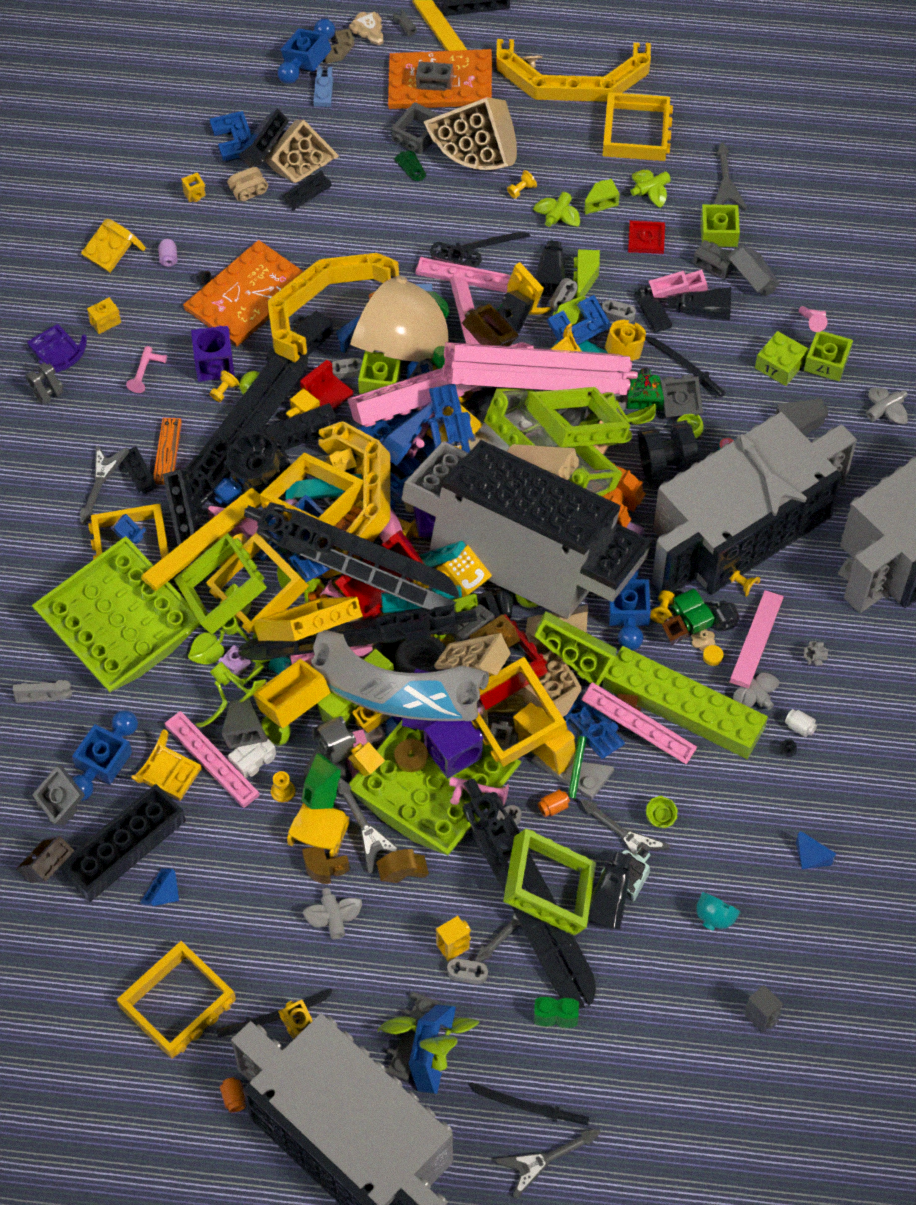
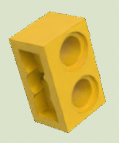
M459 916L436 928V945L448 962L470 949L471 929L465 920L461 921Z

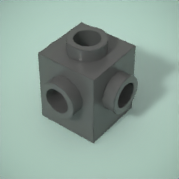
M500 721L499 724L492 723V728L490 727L489 730L501 749L505 751L507 748L517 744L518 733H516L515 728L511 727L512 723ZM506 733V739L503 741L502 735Z

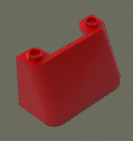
M401 530L380 545L423 563ZM363 559L361 561L373 567L375 565V563L368 561L366 559ZM383 566L379 567L380 570H383L399 578H401L402 576L401 574L394 572L390 569H387ZM345 574L335 581L346 597L358 598L364 619L369 616L373 619L381 612L379 610L382 606L381 592L385 591ZM406 577L405 579L408 582L414 581L413 579Z

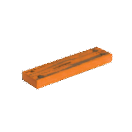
M162 418L153 476L156 484L165 485L163 474L175 471L182 419Z

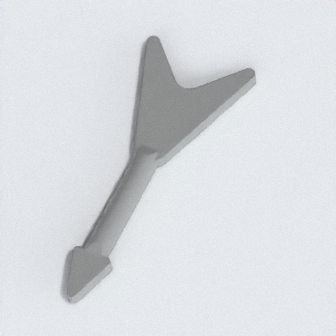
M741 435L740 441L743 452L747 451L765 477L773 516L777 515L780 500L784 497L806 502V496L770 472L754 449V443Z

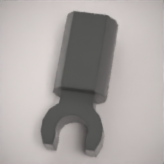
M400 10L401 16L393 13L394 22L399 23V26L407 36L411 37L416 34L417 28L406 16L404 10Z

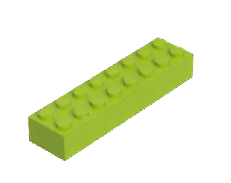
M624 646L620 649L603 679V689L615 695H638V706L745 759L749 758L766 727L768 716Z

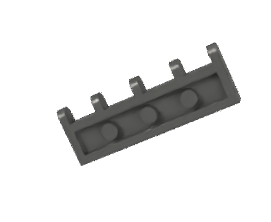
M411 992L409 997L416 1000L412 1011L404 1009L402 1015L415 1018L417 1023L414 1025L417 1026L418 1020L433 1007L439 1005V1001ZM411 1029L404 1033L395 1034L401 1037L397 1049L388 1048L386 1052L387 1055L393 1058L385 1072L390 1077L395 1076L408 1083L412 1073L409 1060L415 1032Z

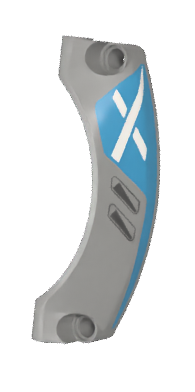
M328 630L317 634L313 646L315 656L311 660L312 667L324 676L330 691L354 704L379 713L418 720L472 721L478 717L477 701L480 699L479 689L484 690L488 684L489 673L487 671L468 666H459L430 673H402L382 669L357 656L349 648L343 634Z

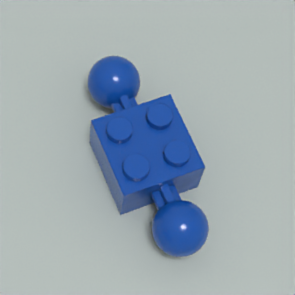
M329 19L318 20L314 25V31L298 28L280 49L285 62L279 66L277 74L283 83H294L299 77V69L314 71L332 50L329 40L335 34V26Z
M640 567L613 602L608 600L609 626H624L618 633V642L621 647L624 646L632 651L638 649L643 642L642 631L636 626H649L651 614L649 579H636L639 576Z
M122 710L114 715L112 719V732L94 724L73 754L72 758L75 768L83 771L82 775L72 777L85 794L81 801L87 800L92 795V781L94 778L111 785L132 754L130 742L122 738L123 736L133 734L137 729L138 720L131 711Z

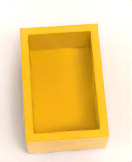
M300 658L253 694L259 710L283 729L331 692L324 676Z
M532 702L513 716L519 742L553 723L540 706L536 707ZM566 730L531 752L560 775L574 763L576 751L575 737L569 730Z

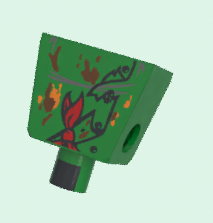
M642 368L637 379H632L627 409L641 410L655 404L656 410L662 411L664 395L660 377L658 375H651V369Z

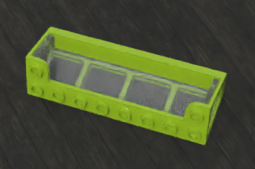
M496 389L484 422L510 447L512 444L560 447L527 410L531 392H535L533 389ZM551 410L565 427L572 426L556 410ZM593 445L566 447L575 448L576 456L579 459V465L568 481L600 496L616 489L622 472Z

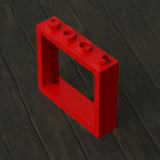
M505 614L504 616L515 627L520 639L517 645L530 659L531 663L529 665L537 678L548 673L545 666L547 661L544 659L543 654L537 653L538 650L532 641L528 642L526 634L523 630L519 631L515 620L511 622ZM522 672L481 694L478 701L487 710L529 683Z

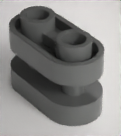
M43 362L37 367L38 374L30 371L25 375V378L37 400L45 406L51 402L49 395L52 394L54 397H58L63 393L62 389L64 387L61 381L55 377L54 373L56 372L53 366ZM42 379L47 387L46 389L41 381Z

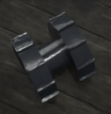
M687 420L673 422V426L670 428L671 440L661 441L659 431L655 429V426L640 429L638 449L645 479L650 485L664 483L665 478H667V465L675 464L678 473H684L694 463H699L697 440L695 439L692 425Z
M255 430V432L244 435L240 434V437L231 446H227L229 450L224 464L231 472L230 477L236 483L238 481L241 482L244 487L242 489L244 493L253 488L261 494L291 463L286 452L278 449L276 446L277 441L272 435L267 436Z

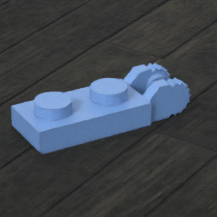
M318 66L315 80L314 107H331L333 68L328 66V77H322V66Z

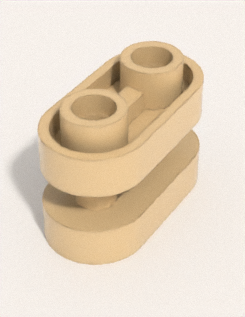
M257 167L236 173L227 181L228 186L238 201H246L257 195L264 194L268 189V183L262 177V173Z

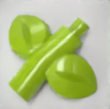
M640 170L632 174L633 181L637 183L635 188L631 189L632 196L637 194L642 196L648 193L650 200L657 207L661 208L667 198V191L664 185L671 181L669 174L664 171L654 177L650 170Z
M562 192L557 201L553 198H544L533 208L535 212L546 215L545 225L547 227L556 224L560 218L570 226L579 227L580 225L578 211L574 207L568 206L572 197L567 192Z

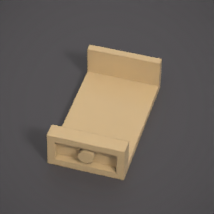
M512 444L507 451L566 480L569 479L579 465L575 448Z

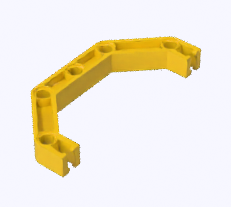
M497 39V70L536 100L607 102L608 92L623 93L647 76L650 70L651 43H646L645 53H638L640 43L633 42L632 57L606 76L598 77L542 75L514 53V39H509V49H502L504 40Z
M379 253L326 258L316 261L268 300L275 353L294 362L300 358L298 351L302 355L307 353L306 338L290 331L289 317L329 284L375 279L384 283L391 279V276H399L398 261Z
M338 422L319 429V434L323 438L319 439V445L327 454L351 448L352 453L364 459L363 510L347 529V532L374 542L390 521V452L377 439L346 422ZM336 547L335 549L336 551L343 553L345 555H348L349 553L338 547ZM353 554L352 558L359 560L361 557ZM330 568V570L322 575L327 579L342 573Z

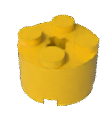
M629 320L615 321L609 329L605 349L609 354L628 356L631 361L639 359L644 346L646 331L636 322L635 324H630Z

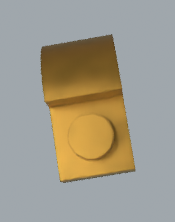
M311 847L302 849L306 871L310 878L318 883L331 884V875L341 876L350 871L347 855L326 860L325 852L322 848Z
M413 849L394 851L377 861L380 880L384 882L398 883L406 876L424 878L429 875L425 855L414 854Z

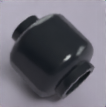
M726 600L717 602L715 608L711 611L714 616L715 626L723 631H728L738 626L737 623L740 620V616L735 604L727 603Z

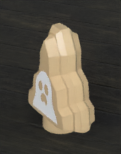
M366 12L359 13L349 25V29L363 38H368L370 42L378 46L383 44V34L381 32L382 19L379 14L375 12L368 14Z

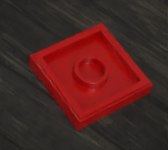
M629 220L628 252L664 254L665 222Z

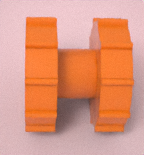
M616 466L622 472L615 490L602 497L621 505L616 523L627 528L631 521L627 510L634 512L646 493L643 492L642 481H639L631 474L630 470L627 471ZM593 480L589 481L591 487L589 491L596 493L602 490Z

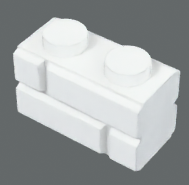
M269 739L267 742L241 746L228 755V760L245 778L248 776L252 777L259 771V767L265 763L269 764L274 760L276 755L275 746Z

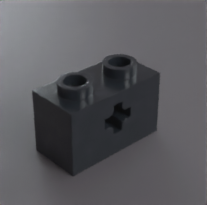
M514 290L504 295L502 299L503 305L498 313L518 334L522 330L534 300Z

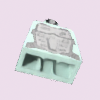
M642 847L635 855L628 850L622 852L632 857L629 864L631 866V869H629L630 883L626 897L633 902L650 873V866L645 863L650 857V853Z

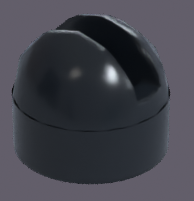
M200 271L196 276V280L200 285H207L212 280V275L209 271Z
M791 739L784 740L780 745L782 754L786 757L794 756L797 752L796 743ZM790 745L792 752L788 753L786 746Z

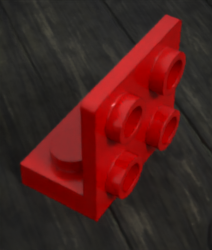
M325 360L300 380L301 390L304 388L318 399L320 406L330 403L333 411L353 395V390L333 375V366L329 360Z

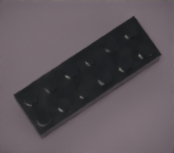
M155 784L74 851L60 866L62 874L91 902L185 823L184 810Z

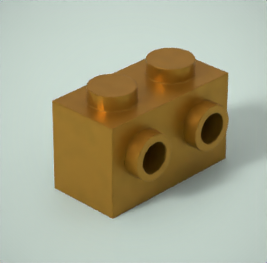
M503 614L469 636L470 639L501 633L508 648L520 641L515 627Z

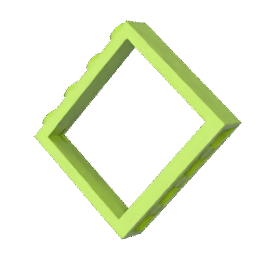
M596 387L531 392L527 405V410L562 448L624 442L631 426ZM588 406L603 423L565 427L551 410Z
M228 533L174 579L199 623L211 634L215 633L267 588L263 582L264 576L256 570L258 568L253 560L249 559L251 556L246 549L242 548L244 546L238 538L234 539ZM235 552L251 578L213 611L208 613L193 587Z
M524 829L514 837L503 902L575 936L587 928L596 862L532 830ZM528 847L580 872L574 913L522 889Z

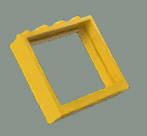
M608 92L603 157L665 161L666 154H670V143H667V141H671V130H668V128L672 127V117H669V115L673 113L670 97ZM627 109L664 112L661 146L611 143L613 110Z
M303 453L260 494L261 505L263 509L267 508L270 502L284 505L285 508L298 510L335 526L363 498L364 480L307 453ZM305 472L346 491L319 518L278 499ZM280 513L287 517L289 521L292 518V513Z
M161 504L91 515L92 523H88L90 535L94 534V539H91L92 550H96L93 560L103 553L99 528L113 526L123 514H127L134 522L155 518L161 559L169 554Z
M256 532L242 547L250 554L251 557L249 559L262 549L291 579L251 621L241 610L234 615L238 622L242 621L244 623L242 627L248 633L252 631L257 635L253 621L286 610L309 585ZM236 553L206 582L211 588L209 592L216 599L219 597L222 599L220 604L228 598L221 588L244 566Z
M357 597L317 598L253 622L259 641H297L360 618L362 613Z
M525 657L500 670L497 676H489L486 688L484 690L479 689L480 695L522 672L553 723L503 752L478 712V717L471 721L475 729H480L483 743L485 746L490 745L492 748L490 754L496 762L500 761L503 767L568 730L566 721Z
M180 941L116 1000L119 1008L173 1059L180 1052L183 1053L192 1040L196 1041L208 1025L212 1026L219 1019V1015L224 1010L228 1011L231 1009L230 1006L235 1002L236 997L234 991ZM187 958L223 994L169 1043L133 1005L182 960Z

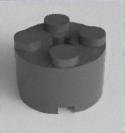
M341 716L335 717L312 729L313 740L317 739L319 743L316 746L318 752L333 764L348 758L352 754L351 750L354 747L353 744L356 743V738L351 731L348 732L345 721Z

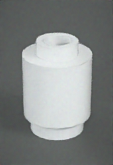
M792 709L785 720L788 728L804 737L812 735L817 727L815 724L816 720L800 710L795 711Z

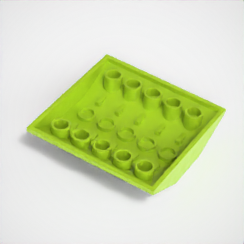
M127 536L32 605L33 609L109 693L144 675L170 655L200 625L188 602L169 582L155 591L141 580V576L153 565Z
M401 720L377 749V752L385 761L370 775L363 776L359 771L349 783L351 786L350 792L380 820L413 842L448 856L471 828L470 822H467L463 812L464 805L469 803L471 798L467 790L463 789L459 804L454 805L450 802L455 787L449 786L451 777L446 778L429 753L426 765L417 772H406L397 766L394 753L400 742L407 739H416L424 744V731L419 729L414 731L406 726H402ZM482 741V759L452 776L463 780L474 778L477 784L502 788L519 767L521 761L516 759L503 767L500 761L496 762L490 754L492 751L490 745L485 746ZM409 754V755H408V757H414V756H415L414 754ZM483 805L478 806L481 811L486 809Z

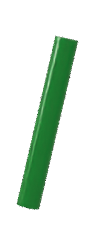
M578 736L568 791L569 798L576 799L586 737Z

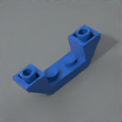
M436 1005L418 1020L409 1060V1066L418 1092L438 1093L442 1072L431 1068L434 1054L421 1048L420 1042L427 1038L438 1037L439 1028H452L455 1006Z

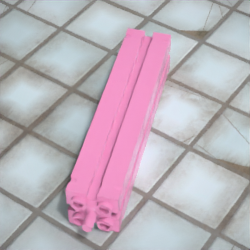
M445 342L444 348L445 365H443L442 380L451 384L541 390L596 387L600 393L613 392L614 394L627 395V391L630 388L629 379H637L638 377L636 371H631L632 362L630 357L620 354Z

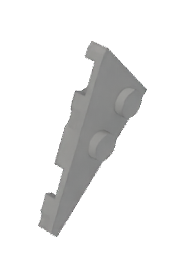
M534 756L532 763L570 786L573 764L558 775L538 756ZM582 762L577 791L592 800L614 772V767Z

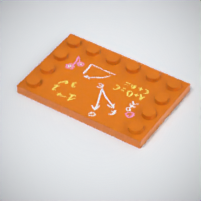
M492 49L390 53L389 109L410 108L414 102L426 108L466 106L487 97L492 98ZM418 63L453 64L454 78L451 90L417 89L416 73Z
M258 240L184 303L183 306L187 312L209 328L228 326L230 342L235 347H238L270 319L268 300L304 271Z

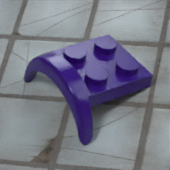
M56 324L27 341V344L40 359L38 361L40 365L43 362L51 364L57 373L68 369L82 357L87 345V336L83 334L79 345H77L63 328Z

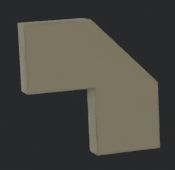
M350 29L335 32L336 44L330 45L332 50L324 58L326 64L343 60L354 46V39Z

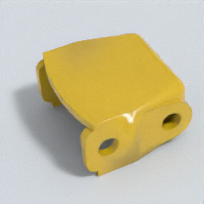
M303 803L288 832V845L292 846L295 840L317 848L331 849L330 859L336 858L348 828L350 817L346 816L343 811L335 808L310 809Z

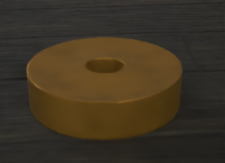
M404 740L395 749V762L403 771L417 772L427 763V748L419 740ZM409 754L415 755L414 757H408Z

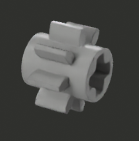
M810 641V646L804 647L803 658L808 660V665L820 666L822 661L828 660L829 649L823 646L824 642Z

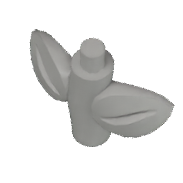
M872 387L869 390L868 397L875 405L866 411L867 417L874 422L885 413L890 421L897 424H907V412L903 405H901L904 402V398L908 396L907 392L902 390L901 392L896 391L889 395L888 390L885 388Z
M760 673L755 679L753 678L749 689L741 686L736 690L733 700L749 708L757 702L760 707L765 706L770 710L774 704L770 701L771 696L768 693L777 689L779 680L769 673Z
M325 888L322 890V905L308 906L303 911V915L309 924L319 928L329 925L331 939H340L345 936L343 921H352L357 917L362 906V899L345 898L337 903L335 895L331 894L329 888Z

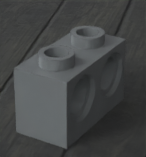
M418 63L416 73L417 89L451 90L454 78L453 64Z

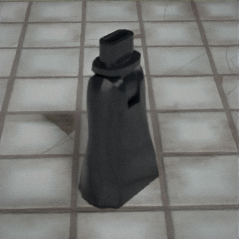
M549 240L540 257L534 278L544 288L541 295H547L548 284H550V295L553 296L559 283L566 278L565 259L560 241Z
M731 287L683 292L680 296L679 293H677V296L668 295V308L676 309L678 312L689 315H704L730 320Z
M615 851L613 860L610 859V863L603 870L591 895L588 920L614 929H621L625 900L630 883L629 869H631V866L629 864L631 856Z

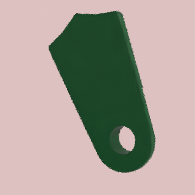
M401 151L398 156L394 157V161L413 181H422L426 177V173L413 151Z

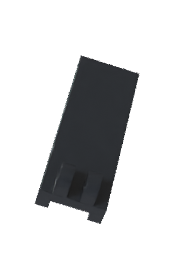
M319 171L282 195V198L291 210L294 211L324 190H328L332 184L323 172Z
M650 285L645 286V289L643 287L638 288V291L634 293V298L654 333L671 328L672 322L658 298L653 297Z
M135 446L129 449V453L122 462L138 493L142 491L143 494H146V489L154 490L153 486L156 483L138 448Z

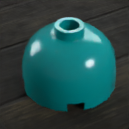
M704 892L701 893L696 905L697 915L704 921L702 926L711 931H714L715 928L721 930L729 928L734 924L741 912L731 905L729 907L724 901Z

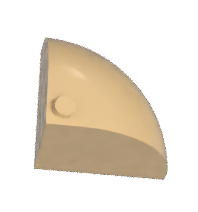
M487 97L424 121L432 140L440 147L441 151L461 165L473 169L494 170L512 166L516 161V136L506 100Z
M397 276L384 282L373 294L361 314L350 345L372 353L373 351H381L386 357L420 362L430 359L432 361L434 349L439 346H445V342H448V329L444 315L431 295L419 286L408 282L407 278Z

